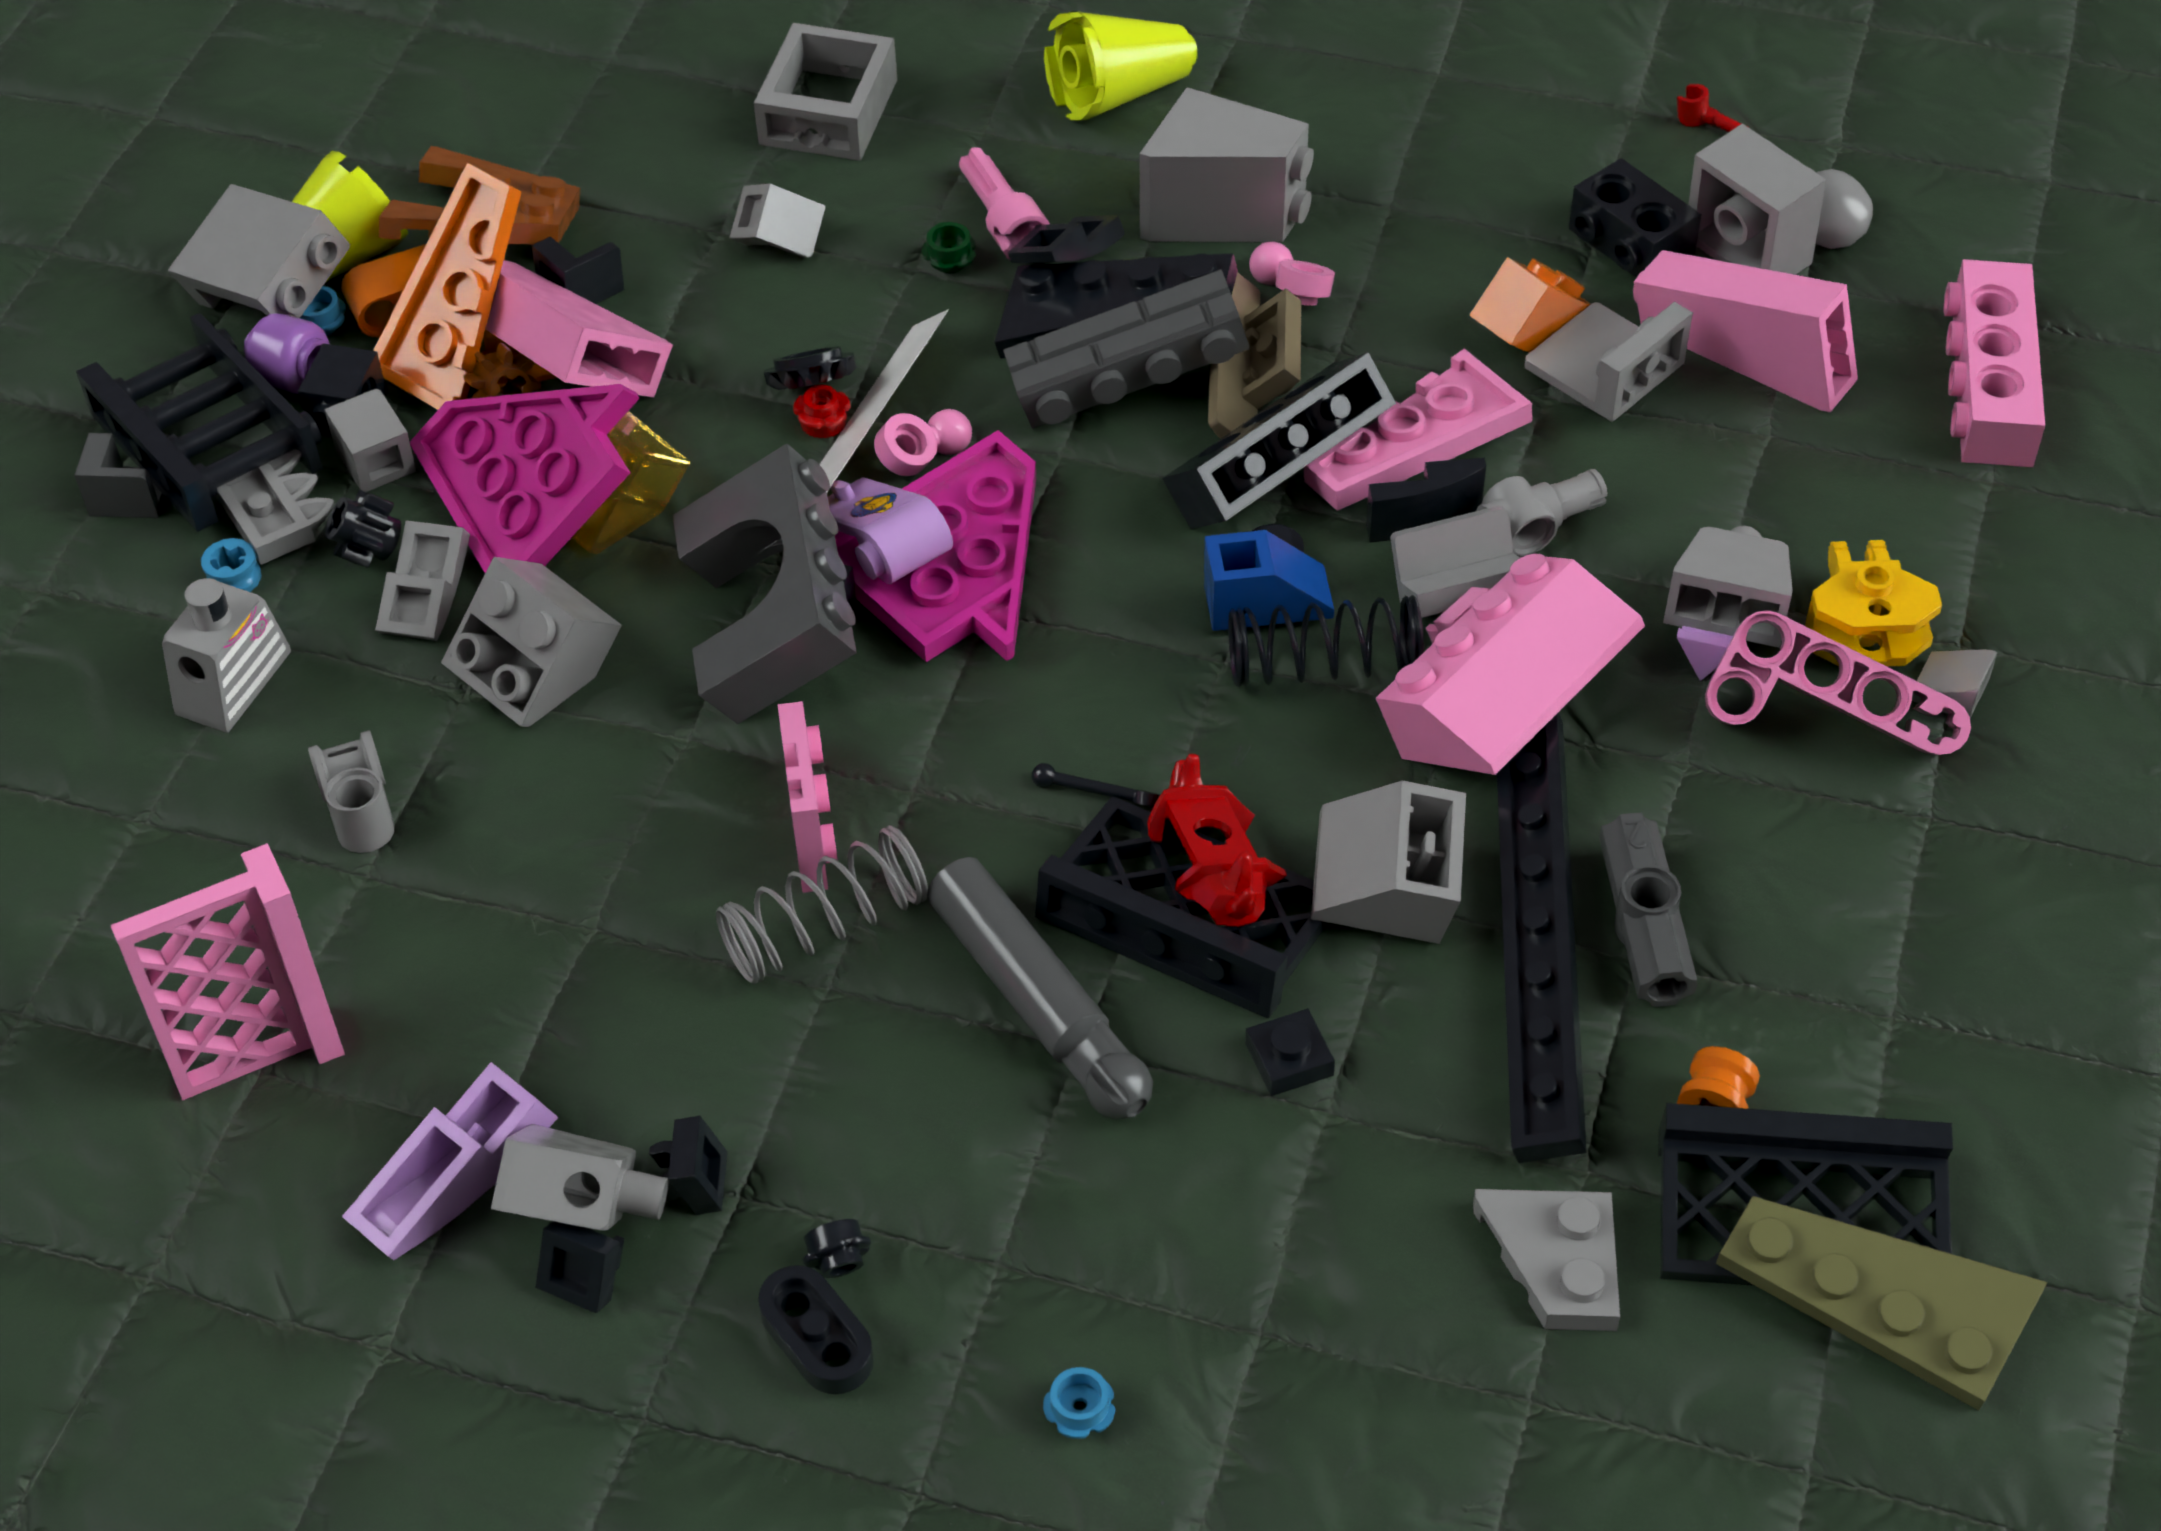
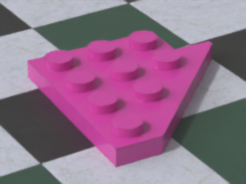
M622 384L446 401L410 441V446L456 525L463 527L470 533L468 545L484 573H486L493 557L541 563L546 566L631 472L607 434L640 397L635 391Z
M997 430L902 488L903 490L927 497L937 506L949 526L953 546L951 550L891 584H886L879 577L871 579L863 571L855 555V547L859 546L856 537L840 531L835 535L838 556L844 565L853 567L856 599L925 662H928L973 632L1006 661L1014 657L1036 485V461Z

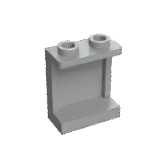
M230 184L167 271L200 305L214 309L221 298L258 309L266 315L286 314L300 318L347 253L350 244L321 210Z

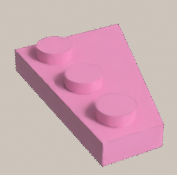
M803 701L778 704L799 871L817 885L816 871L819 860L824 856L838 860L833 823L820 825L819 813L831 812L826 774L813 775L812 764L824 763L819 725L806 727ZM823 864V883L825 890H828L826 867ZM801 879L802 893L813 892L809 885Z

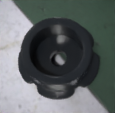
M842 1219L829 1222L814 1228L804 1236L808 1254L804 1256L803 1262L806 1267L821 1269L824 1278L841 1277L855 1272L863 1266L862 1256L870 1250L871 1240L868 1236L862 1235L859 1222L856 1219Z

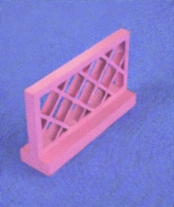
M268 843L241 853L247 872L110 925L182 1100L310 1048L313 1049L319 1065L345 1055L291 893ZM244 901V904L229 924L210 921V918L216 911ZM163 932L173 934L161 951L136 947L134 945L137 942ZM195 938L215 941L203 958L183 955ZM237 945L256 948L244 965L225 962ZM169 972L189 975L178 991L158 989ZM211 979L230 982L218 998L200 995ZM252 986L270 989L258 1005L240 1002ZM185 1013L204 1016L193 1031L174 1028ZM226 1019L244 1022L233 1037L215 1035ZM266 1026L290 1030L263 1042L255 1041ZM201 1052L219 1055L214 1062L186 1073Z

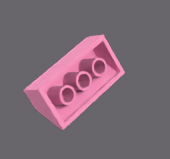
M1542 554L1526 555L1515 561L1511 565L1510 571L1489 591L1478 596L1474 600L1472 607L1451 627L1440 632L1436 636L1434 643L1412 664L1402 668L1397 673L1395 680L1376 697V701L1401 759L1495 775L1645 627V624L1640 614L1574 559L1546 557Z

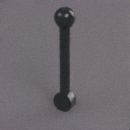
M1040 763L1032 771L1033 782L1041 788H1047L1052 784L1109 797L1114 796L1118 799L1154 807L1160 794L1056 772L1048 763Z

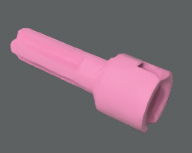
M970 148L969 154L960 158L959 168L988 210L986 227L1005 256L1010 259L1008 252L1037 225L1050 223L1031 196L1021 192H1014L989 155H985L981 148Z

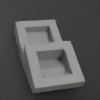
M405 521L396 572H387L375 631L380 634L438 640L457 590L469 542V532L463 527Z

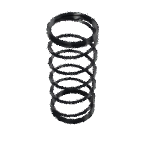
M1405 595L1402 598L1400 632L1398 635L1390 606L1383 598L1378 597L1372 604L1369 613L1366 641L1356 608L1349 600H1344L1338 608L1333 647L1323 611L1319 605L1311 602L1305 610L1303 618L1300 653L1290 615L1285 607L1277 605L1272 612L1269 624L1267 658L1259 625L1252 610L1244 607L1243 610L1239 607L1237 610L1232 608L1229 611L1228 629L1234 684L1239 688L1241 685L1246 687L1249 682L1246 613L1254 630L1264 682L1267 685L1272 682L1274 632L1279 611L1283 614L1288 628L1298 681L1302 683L1305 680L1307 630L1312 608L1317 612L1321 623L1332 679L1336 680L1338 678L1339 638L1345 606H1348L1352 613L1360 642L1365 676L1369 678L1371 676L1373 625L1379 603L1384 607L1390 624L1398 672L1404 668V665L1412 664L1424 653L1422 617L1418 600L1414 595L1410 597Z

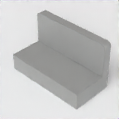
M1501 506L1396 531L1390 537L1399 600L1401 602L1405 595L1408 597L1414 595L1418 600L1422 618L1445 612L1471 587L1491 589L1510 571L1511 565L1520 559L1513 551L1508 511Z

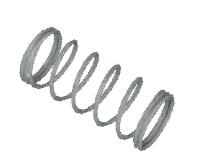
M891 825L882 828L878 839L879 853L868 844L859 841L852 843L848 853V869L836 859L827 856L822 857L819 860L816 871L817 885L804 874L796 871L789 873L785 885L786 901L774 890L761 886L757 889L754 898L756 919L742 905L731 901L724 904L723 907L719 906L716 911L719 932L731 959L743 977L750 983L756 984L758 981L764 980L765 967L757 943L740 913L747 918L761 937L774 968L780 972L783 968L780 957L764 928L760 911V895L764 892L771 895L786 911L792 920L794 929L805 952L810 956L814 955L813 944L798 919L794 908L791 882L795 877L802 879L819 897L835 935L839 940H845L846 933L833 906L828 901L824 888L822 868L826 862L835 865L851 882L864 916L871 925H876L877 917L875 911L856 878L853 853L854 849L858 847L864 848L881 865L892 896L901 909L907 910L908 901L918 905L927 900L928 885L926 876L914 849L902 832ZM891 840L901 852L910 870L916 891L906 879L897 862ZM731 925L733 926L734 930L736 931V933H737V935H738V937H739V939H740V941H741V943H742V945H743V947H744V949H745V951H746V954H747V956H748V959H749L750 963L748 962L747 958L745 957V955H744V953H743V951H742V949H741V947H740V945H739V943H738V941H737V939H736V937H735V934H734V932H733V929H732Z

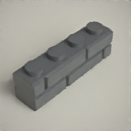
M1221 269L1143 298V300L1131 302L1039 336L1032 341H1026L1009 347L1003 351L1019 400L1031 428L1034 429L1045 424L1060 423L1072 414L1099 404L1115 403L1126 394L1156 383H1169L1179 375L1205 365L1224 363L1235 354L1249 350L1250 347Z

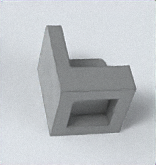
M773 184L743 186L729 239L747 246L772 245L800 257H811L826 206Z
M373 389L324 409L335 450L360 490L368 492L416 472L408 433L381 390Z

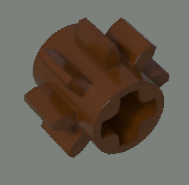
M499 343L496 353L484 355L477 351L475 353L477 363L473 373L465 374L463 377L471 387L480 389L472 398L532 393V390L541 388L540 382L533 376L526 374L532 368L534 362L522 353L513 359L512 350L504 343ZM504 375L508 382L500 388L497 381Z

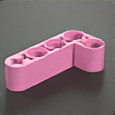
M1769 610L1755 612L1746 617L1739 625L1710 679L1705 693L1706 707L1712 717L1720 723L1740 725L1756 718L1763 709L1776 682L1779 681L1920 752L1930 755L1951 754L1960 749L1968 740L1971 730L1970 716L1966 709L1956 700L1782 614ZM1765 622L1772 624L1781 634L1782 644L1775 656L1761 658L1750 652L1746 636L1751 626L1756 623ZM1815 651L1828 652L1838 662V677L1828 687L1812 684L1805 675V661ZM1728 679L1742 680L1749 685L1752 691L1753 700L1751 706L1741 715L1726 713L1717 702L1718 688ZM1876 679L1887 681L1896 691L1897 701L1895 707L1884 716L1872 714L1863 703L1862 695L1864 688L1869 682ZM1913 694L1921 697V701L1915 705L1914 710L1927 716L1938 715L1942 710L1948 713L1946 724L1954 729L1951 737H1938L1932 743L1927 739L1930 729L1914 719L1906 721L1905 731L1896 726L1897 722L1909 711Z

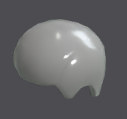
M1835 169L1818 171L1816 173L1826 179V186L1815 244L1829 249L1851 246L1868 230L1873 217L1872 201L1862 185L1846 172Z

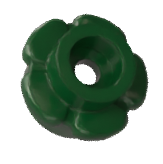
M943 222L933 226L928 231L926 236L927 242L922 246V256L926 261H930L933 268L944 273H955L970 265L975 259L976 254L973 250L976 248V243L971 237L970 231L964 225L956 222Z

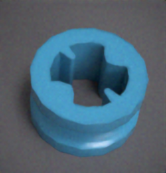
M229 538L220 540L209 546L201 557V566L206 578L215 579L248 592L256 588L261 580V569L256 561L255 550L250 543L243 539Z

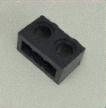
M1620 158L1574 186L1569 229L1580 239L1588 242L1614 261L1620 268L1637 278L1662 250L1695 256L1702 214Z

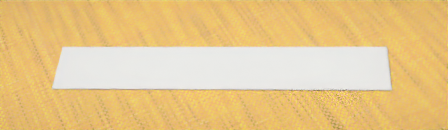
M949 309L911 328L820 463L828 477L830 487Z

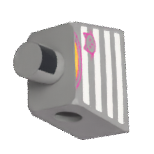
M203 578L194 581L185 590V599L188 606L165 633L162 642L175 715L229 733L290 654L291 648L263 598L257 594L230 586L215 579Z

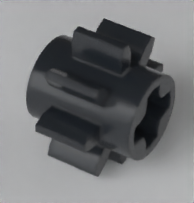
M362 490L357 492L355 501L347 497L340 498L329 515L325 532L328 539L337 542L333 555L366 568L370 566L372 557L382 561L386 560L394 551L401 533V521L389 515L394 503Z

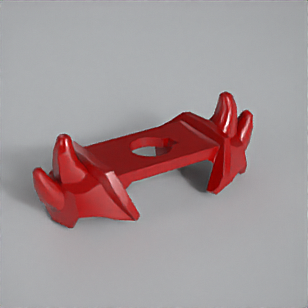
M1189 754L1186 760L1176 761L1169 788L1163 790L1154 804L1147 821L1148 835L1152 842L1161 843L1165 820L1169 818L1192 862V867L1177 879L1175 890L1187 899L1193 900L1204 907L1210 913L1216 925L1239 927L1254 923L1264 911L1266 888L1273 886L1286 877V871L1266 857L1258 858L1245 834L1255 814L1246 808L1227 786L1203 785L1200 775L1199 756L1197 754ZM1201 827L1218 828L1227 840H1225L1223 845H1213L1211 841L1199 837L1194 830Z

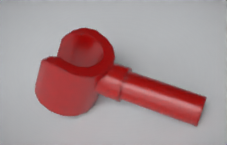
M1689 84L1686 87V98L1682 96L1677 97V116L1680 123L1684 126L1695 127L1707 123L1730 132L1742 124L1709 107V91L1701 84Z

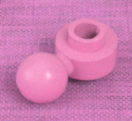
M1273 241L1262 243L1252 252L1249 261L1251 274L1256 281L1264 285H1276L1281 290H1289L1301 300V305L1314 306L1317 305L1318 298H1327L1331 295L1335 272L1318 264L1293 260L1289 249L1281 243Z
M954 409L938 411L930 418L928 424L915 415L900 413L892 416L877 432L874 448L880 462L888 470L901 476H913L920 473L936 455V452L944 455H954L964 451L971 441L972 427L968 418L960 411Z

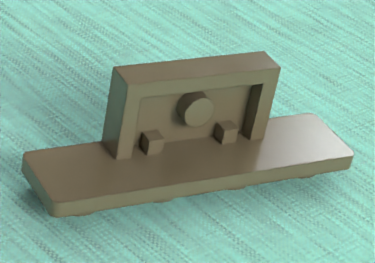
M1238 272L1232 298L1250 349L1235 354L1224 363L1210 364L1208 424L1220 439L1258 414L1259 408L1277 396L1287 394L1301 380V300L1289 290L1284 289L1260 306L1259 289Z

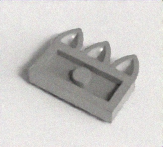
M292 450L217 488V499L243 539L254 548L256 559L260 565L315 542L313 531L326 520L335 504L334 500L329 498L306 499L314 488L318 477L316 474L309 473L290 474L301 457L299 450Z

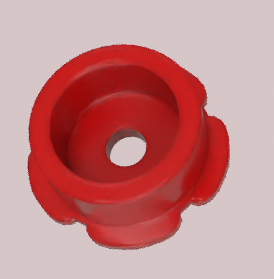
M816 385L809 388L804 395L797 397L793 405V412L799 416L798 421L806 434L816 438H828L837 435L844 429L847 422L846 411L850 410L851 404L845 393L837 392L828 385Z

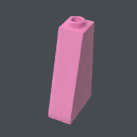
M1662 250L1634 281L1633 297L1638 305L1640 323L1648 317L1652 316L1655 318L1669 305L1676 302L1693 312L1687 344L1688 350L1818 410L1831 412L1858 380L1847 284Z
M503 261L486 330L563 382L589 387L622 384L635 391L638 395L655 396L673 344L514 262Z

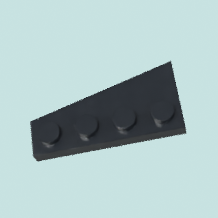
M1196 254L1192 256L1142 257L1139 259L1106 261L1089 260L1086 262L1037 263L1018 266L994 341L1000 359L1006 358L1003 350L1026 341H1032L1039 336L1131 302L1143 300V298L1221 269L1232 295L1238 272L1234 254Z

